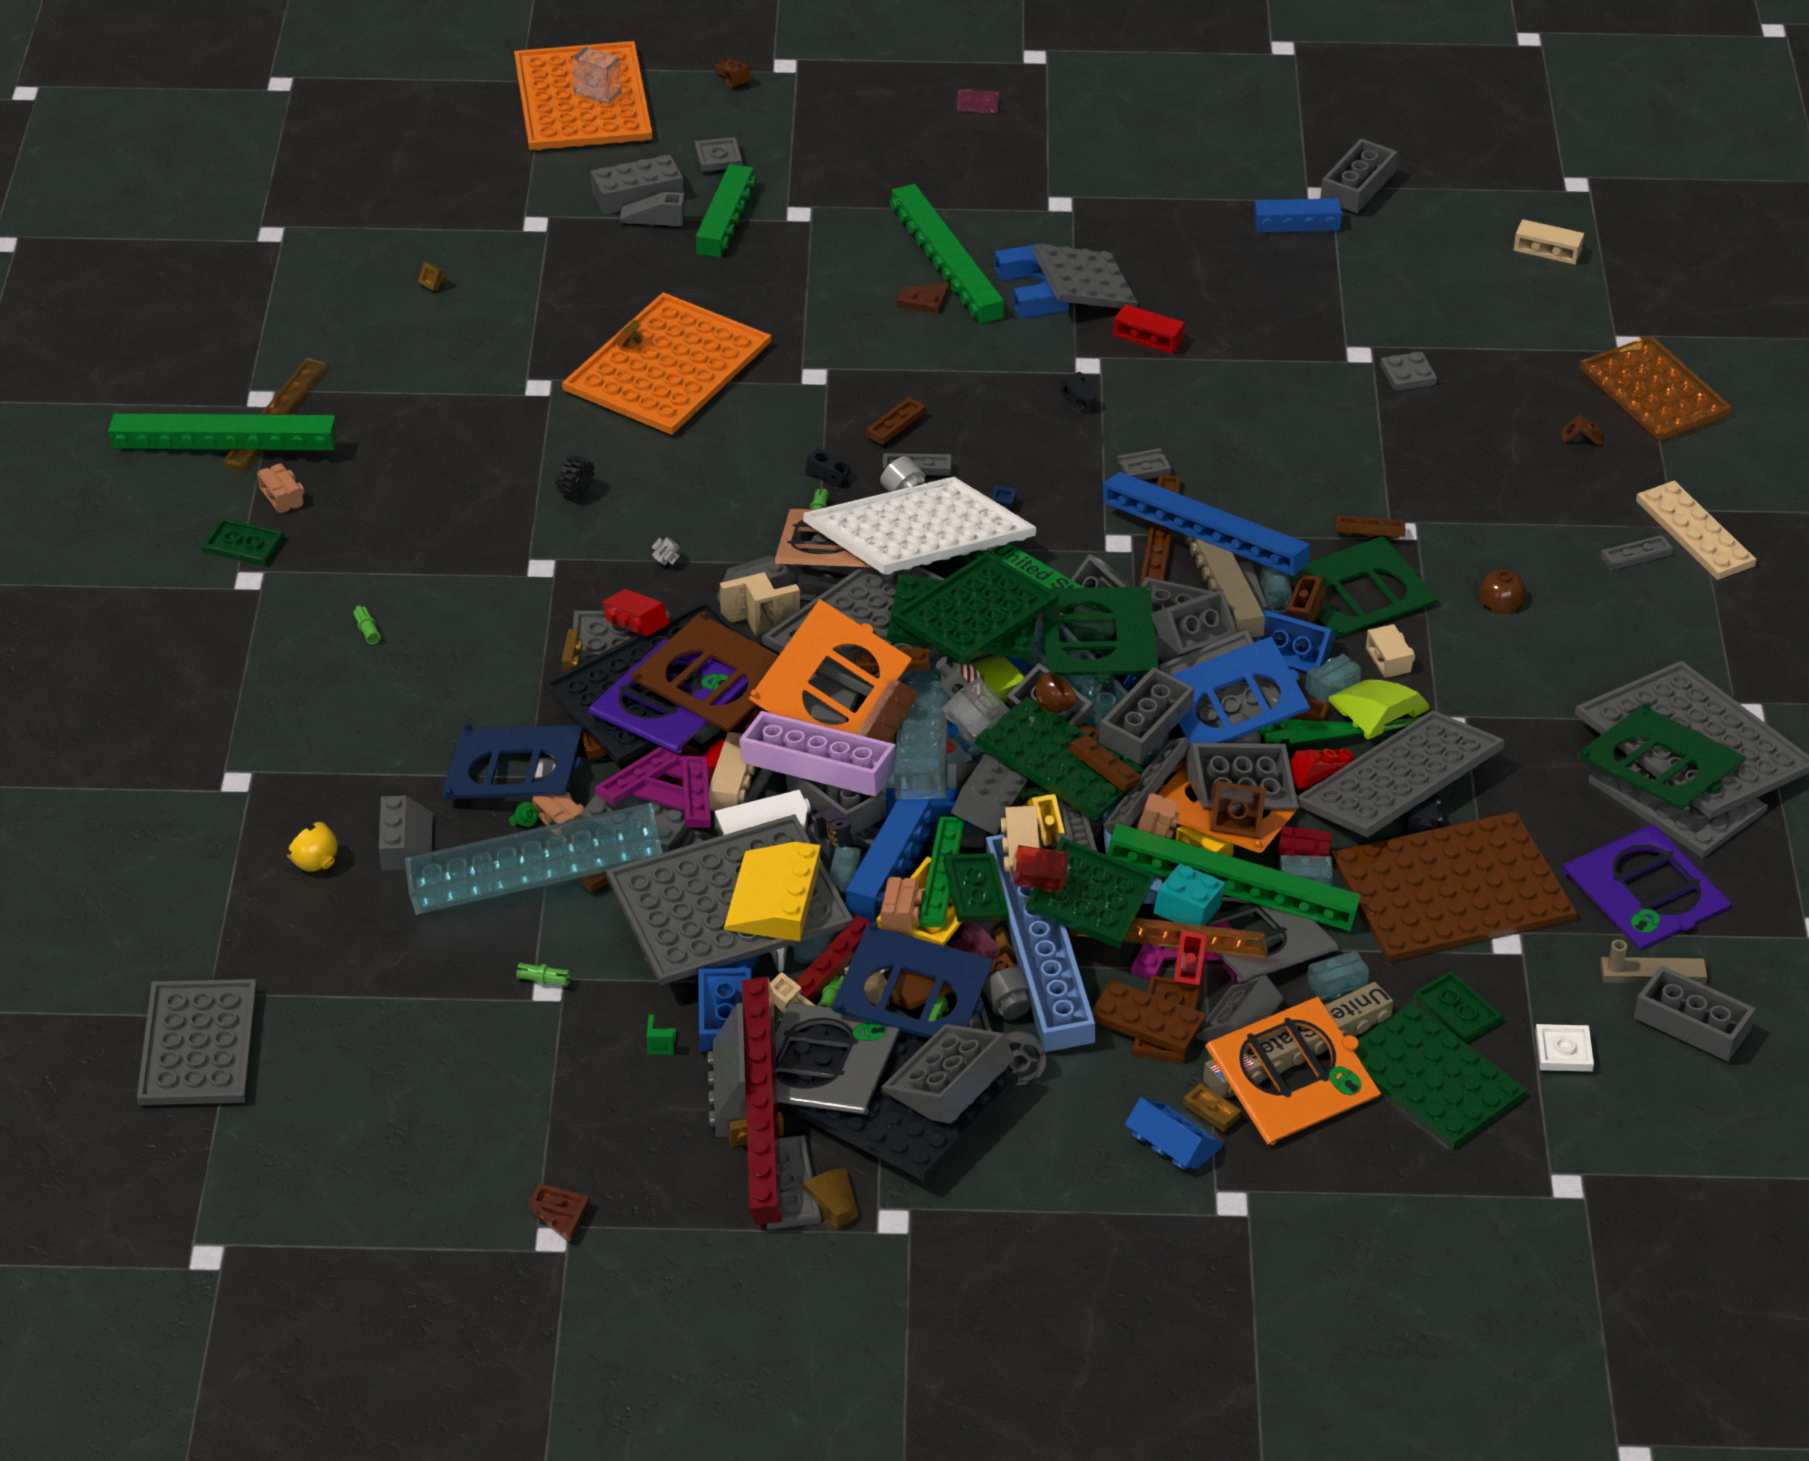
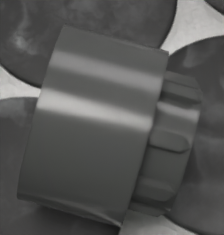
M1006 968L996 972L986 980L982 991L995 1015H1002L1004 1019L1012 1020L1023 1016L1029 1011L1031 1007L1029 987L1021 969Z

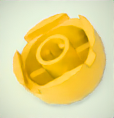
M323 822L314 823L313 825L316 828L311 831L307 828L303 830L289 846V850L292 853L291 855L287 854V857L304 871L325 870L335 861L334 857L338 849L337 838L332 830Z

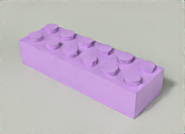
M764 711L759 713L739 739L742 763L875 797L897 768L895 744Z

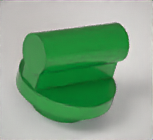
M530 802L519 804L515 814L509 818L510 824L512 826L520 824L523 827L533 826L538 818L537 809Z

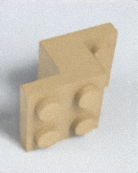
M765 572L720 583L721 613L731 623L747 619L755 636L764 635L800 610V589L797 584L774 589Z

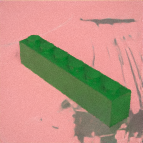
M728 165L696 235V254L721 257L724 249H728L729 238L733 237L735 225L739 224L740 214L744 213L746 201L750 200L751 190L755 189L757 178L754 176L753 167Z

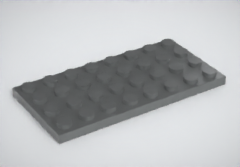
M1432 710L1297 796V804L1307 811L1365 837H1369L1504 749V739Z

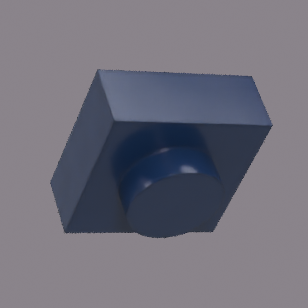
M994 486L990 499L1012 511L1017 497V489Z

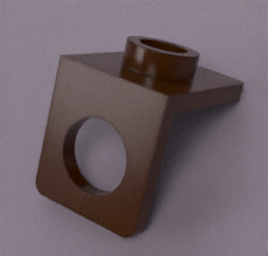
M1581 414L1562 428V441L1564 443H1567L1578 433L1582 432L1600 446L1602 444L1601 430L1593 421L1587 420ZM1575 426L1574 430L1568 434L1570 428Z

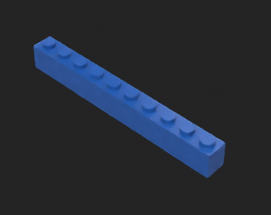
M1118 472L1103 483V503L1292 576L1309 564L1310 544L1122 472Z

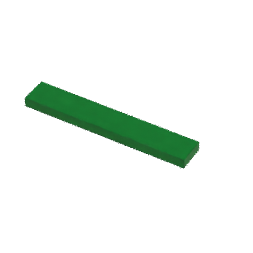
M939 818L919 916V927L945 928L951 893L943 858L945 854L960 853L965 828V820L962 818Z

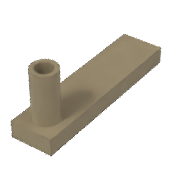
M1614 940L1611 944L1609 957H1601L1600 961L1603 983H1648L1661 965L1701 984H1706L1707 981L1704 959L1625 957L1627 944L1623 940Z

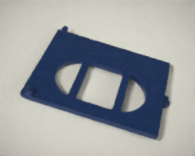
M466 723L464 729H461L442 797L446 799L566 795L572 771L583 766L581 758L576 757L583 728L580 725L471 728V724ZM532 753L523 784L492 785L501 754ZM542 753L548 754L555 760V767L548 776L534 782L540 756ZM491 755L484 783L478 784L469 777L471 768L479 760Z
M872 922L871 926H866L832 1005V1010L842 1015L886 1027L899 1028L900 1031L930 1039L945 1024L968 1027L973 1013L980 1014L983 1012V1001L979 997L994 959L878 928L876 922ZM892 968L877 1006H873L865 995V983L874 973ZM903 970L935 979L920 1019L885 1010L899 975ZM947 983L956 995V1006L946 1017L929 1022L928 1020L943 984Z

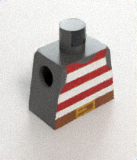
M947 657L941 658L936 663V668L941 672L943 690L965 715H969L986 703L984 676L969 663L963 665L955 659L950 661Z

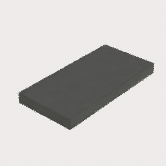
M803 1135L779 1138L782 1222L766 1224V1229L821 1223L818 1204L803 1190V1183L813 1178L805 1137Z

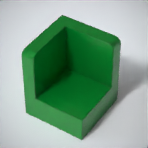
M649 1014L646 1036L647 1054L674 1055L676 1029L655 1028L654 1014Z

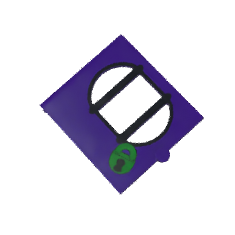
M664 639L589 707L588 712L666 749L681 754L683 751L682 746L699 732L708 721L679 705L670 707L631 689L637 682L632 680L630 675L669 641ZM702 654L685 655L676 659L671 664L690 666ZM710 658L696 671L700 677V683L687 679L681 686L691 690L689 695L703 701L736 670L714 661V658ZM666 671V678L671 682L678 676L673 672ZM745 676L741 677L712 705L730 703L748 686L747 678ZM627 696L664 714L658 716L637 715L624 706L623 697Z
M1650 824L1560 866L1563 869V876L1569 875L1639 950L1682 930L1692 929L1695 924L1732 906L1729 900L1654 824ZM1651 851L1661 854L1622 873H1617L1616 865L1619 860L1629 853ZM1667 861L1689 881L1645 902L1624 882ZM1696 890L1697 898L1695 902L1685 910L1661 912L1652 909L1684 893Z

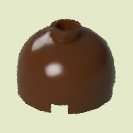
M1503 569L1494 570L1488 573L1481 581L1478 601L1483 608L1484 605L1491 608L1490 612L1503 615L1517 612L1518 607L1521 606L1522 608L1524 605L1525 585L1521 577L1516 573Z

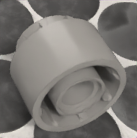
M904 456L888 465L881 475L880 483L888 492L925 484V474L911 458Z

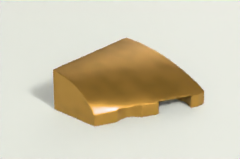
M844 1168L822 1173L803 1183V1190L820 1206V1214L836 1230L858 1218V1210L848 1173Z

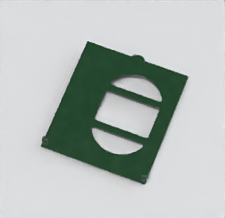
M1384 536L1311 561L1294 576L1281 572L1293 589L1298 585L1297 582L1301 575L1322 578L1326 592L1329 588H1333L1356 616L1341 614L1331 608L1325 598L1317 618L1326 628L1336 631V639L1438 603V598L1417 575V570L1413 566L1408 565ZM1376 572L1393 575L1404 584L1406 595L1403 600H1399ZM1365 574L1392 605L1366 614L1340 583Z
M1151 586L1051 589L1059 594V602L1043 612L1046 665L1049 671L1054 672L1058 676L1096 675V681L1107 683L1110 680V675L1147 674L1153 667L1159 669L1155 627L1151 613H1153ZM1082 604L1096 605L1111 612L1100 614H1061L1069 607ZM1115 622L1117 641L1060 642L1058 623ZM1071 650H1115L1110 655L1095 660L1078 659L1064 652Z
M1649 702L1638 707L1577 753L1578 757L1583 761L1679 810H1683L1706 791L1712 794L1719 793L1721 791L1719 781L1746 761V756L1652 710ZM1635 740L1647 741L1621 762L1615 760L1613 752L1619 745ZM1657 745L1683 757L1655 780H1650L1627 768ZM1689 764H1695L1698 774L1690 782L1681 785H1663Z

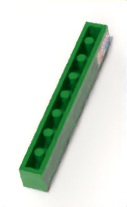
M1009 543L1002 546H992L987 550L973 551L968 555H960L961 558L970 563L988 552L1049 589L1085 588ZM1082 604L1069 607L1061 614H1100L1111 612L1096 605ZM1072 622L1095 637L1115 624V622Z

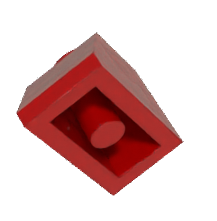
M1181 930L1174 981L1194 985L1201 984L1206 960L1207 934Z

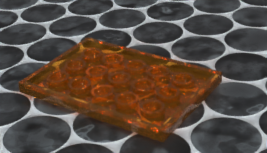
M1652 335L1580 361L1579 368L1658 441L1731 414L1732 407Z

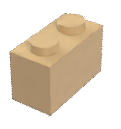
M1394 624L1368 630L1366 649L1385 678L1411 672L1412 662L1415 660L1413 649L1408 647L1403 634L1399 633Z

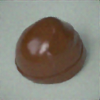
M1054 672L1042 674L1036 685V699L1042 709L1048 712L1061 713L1077 704L1075 693L1065 679Z

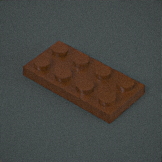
M1114 980L1109 982L1091 1010L1094 1022L1182 1055L1186 1054L1206 1022L1205 1013Z

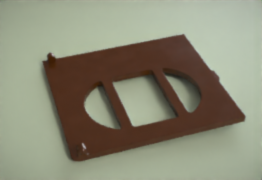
M703 611L638 667L630 677L640 685L729 732L756 706L763 709L748 698L751 696V691L756 689L779 655L707 617V613ZM702 654L672 682L667 681L666 671L672 662L685 655ZM710 658H714L736 670L703 701L678 689ZM745 676L747 678V690L739 699L724 705H712L741 677Z

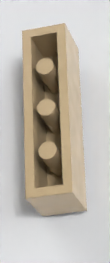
M727 733L709 786L711 811L745 803V789L749 790L751 775L755 773V766L741 762L739 739L743 734Z

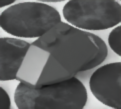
M769 555L727 569L723 582L765 572L772 587L778 589L794 584L798 586V577L800 574H804V572L792 564H781V567H776L775 557ZM719 590L718 595H717V601L719 602V604H720V590Z

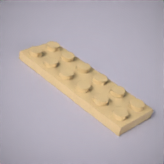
M1675 480L1637 494L1636 501L1717 580L1755 566L1756 558Z

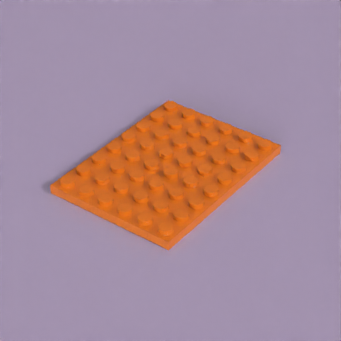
M634 41L514 51L529 150L652 140V130Z
M663 292L562 382V390L673 435L771 343V335ZM633 320H636L641 324L637 332L644 336L643 341L640 344L637 343L638 345L634 350L630 349L626 343L619 347L614 342L623 329Z

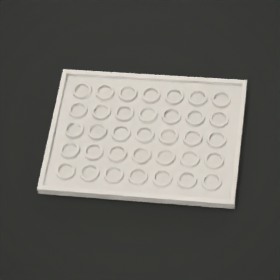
M955 477L805 512L803 515V521L813 529L836 542L840 547L845 548L882 574H892L894 571L908 570L917 565H928L933 561L948 560L953 556L968 555L973 551L987 550L992 546H1002L1008 542L1023 541L1028 537L1036 536V527Z

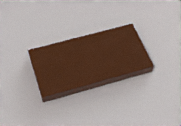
M1151 975L1147 993L1197 1010L1202 984L1194 985L1176 982L1171 978ZM1136 1037L1132 1048V1056L1184 1065L1186 1054L1176 1053Z

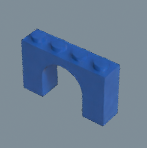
M1034 245L995 251L994 269L1000 281L1021 277H1032L1043 281L1037 285L1014 289L1013 307L1019 319L1069 310V302L1058 301L1032 252Z

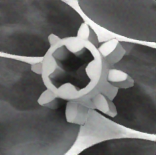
M666 537L664 541L659 538L652 546L655 550L652 556L664 566L668 562L673 565L680 557V554L677 553L680 547L669 537Z

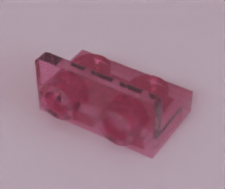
M971 89L959 90L957 92V110L997 113L1000 92L990 90L973 91Z
M964 922L963 938L951 943L953 948L990 959H996L1000 954V947L979 922Z

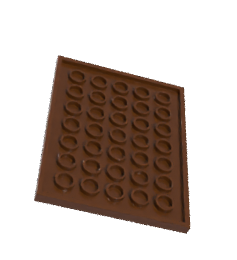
M1516 811L1331 852V861L1347 890L1361 894L1357 908L1387 963L1576 920L1577 912Z

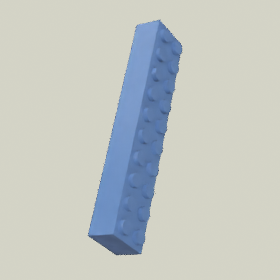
M1007 834L986 837L987 853H994L1009 912L1006 924L1019 969L1022 970L1029 987L1031 1010L1044 1052L1095 1043V1022L1066 927L1025 910L1026 903L1038 881L1010 882V873L1004 872V857H1008V852H1003L1002 837H1007ZM1039 841L1042 875L1047 864Z

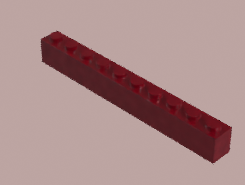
M768 977L742 980L749 1205L755 1225L782 1222L774 994Z

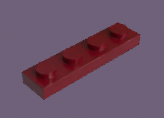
M857 915L849 926L834 939L795 981V983L802 987L799 993L812 1002L853 958L866 926H871L872 923Z

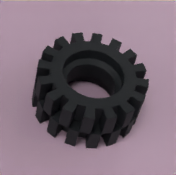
M572 454L567 457V461H563V467L559 468L560 473L556 476L558 478L556 489L564 495L579 499L581 495L586 494L585 490H589L590 487L588 485L593 481L591 477L594 476L595 472L593 470L595 468L591 461Z

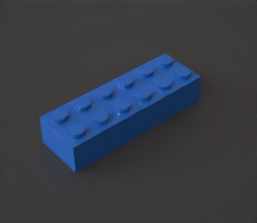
M902 791L846 889V908L852 919L858 915L871 923L876 922L881 913L888 879L890 877H899L903 880V877H907L914 868L915 860L921 858L924 844L931 840L933 828L930 827L933 817V810L930 809V798Z

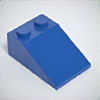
M751 968L698 969L699 1052L713 1051V1039L736 1004L743 1003L742 980L751 979Z

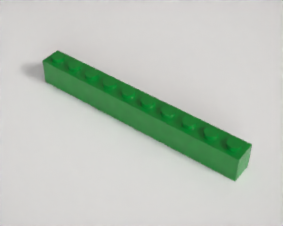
M912 184L892 189L891 209L897 213L900 221L906 225L908 232L915 237L917 244L921 245L924 249L926 256L930 257L933 261L935 268L939 269L942 273L944 280L948 281L951 285L953 292L957 293L960 297L961 303L969 309L970 315L975 317L979 324L1003 318L1004 300L918 187Z
M113 414L108 433L112 448L334 450L338 429L335 415Z
M1118 823L1115 825L1107 851V856L1146 872L1167 878L1179 864H1183L1226 882L1223 892L1225 895L1347 931L1351 930L1361 895Z

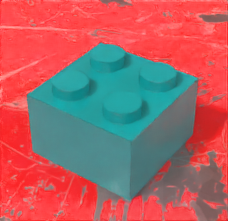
M1179 864L1158 889L1154 914L1200 932L1220 908L1226 882L1199 872L1189 866Z

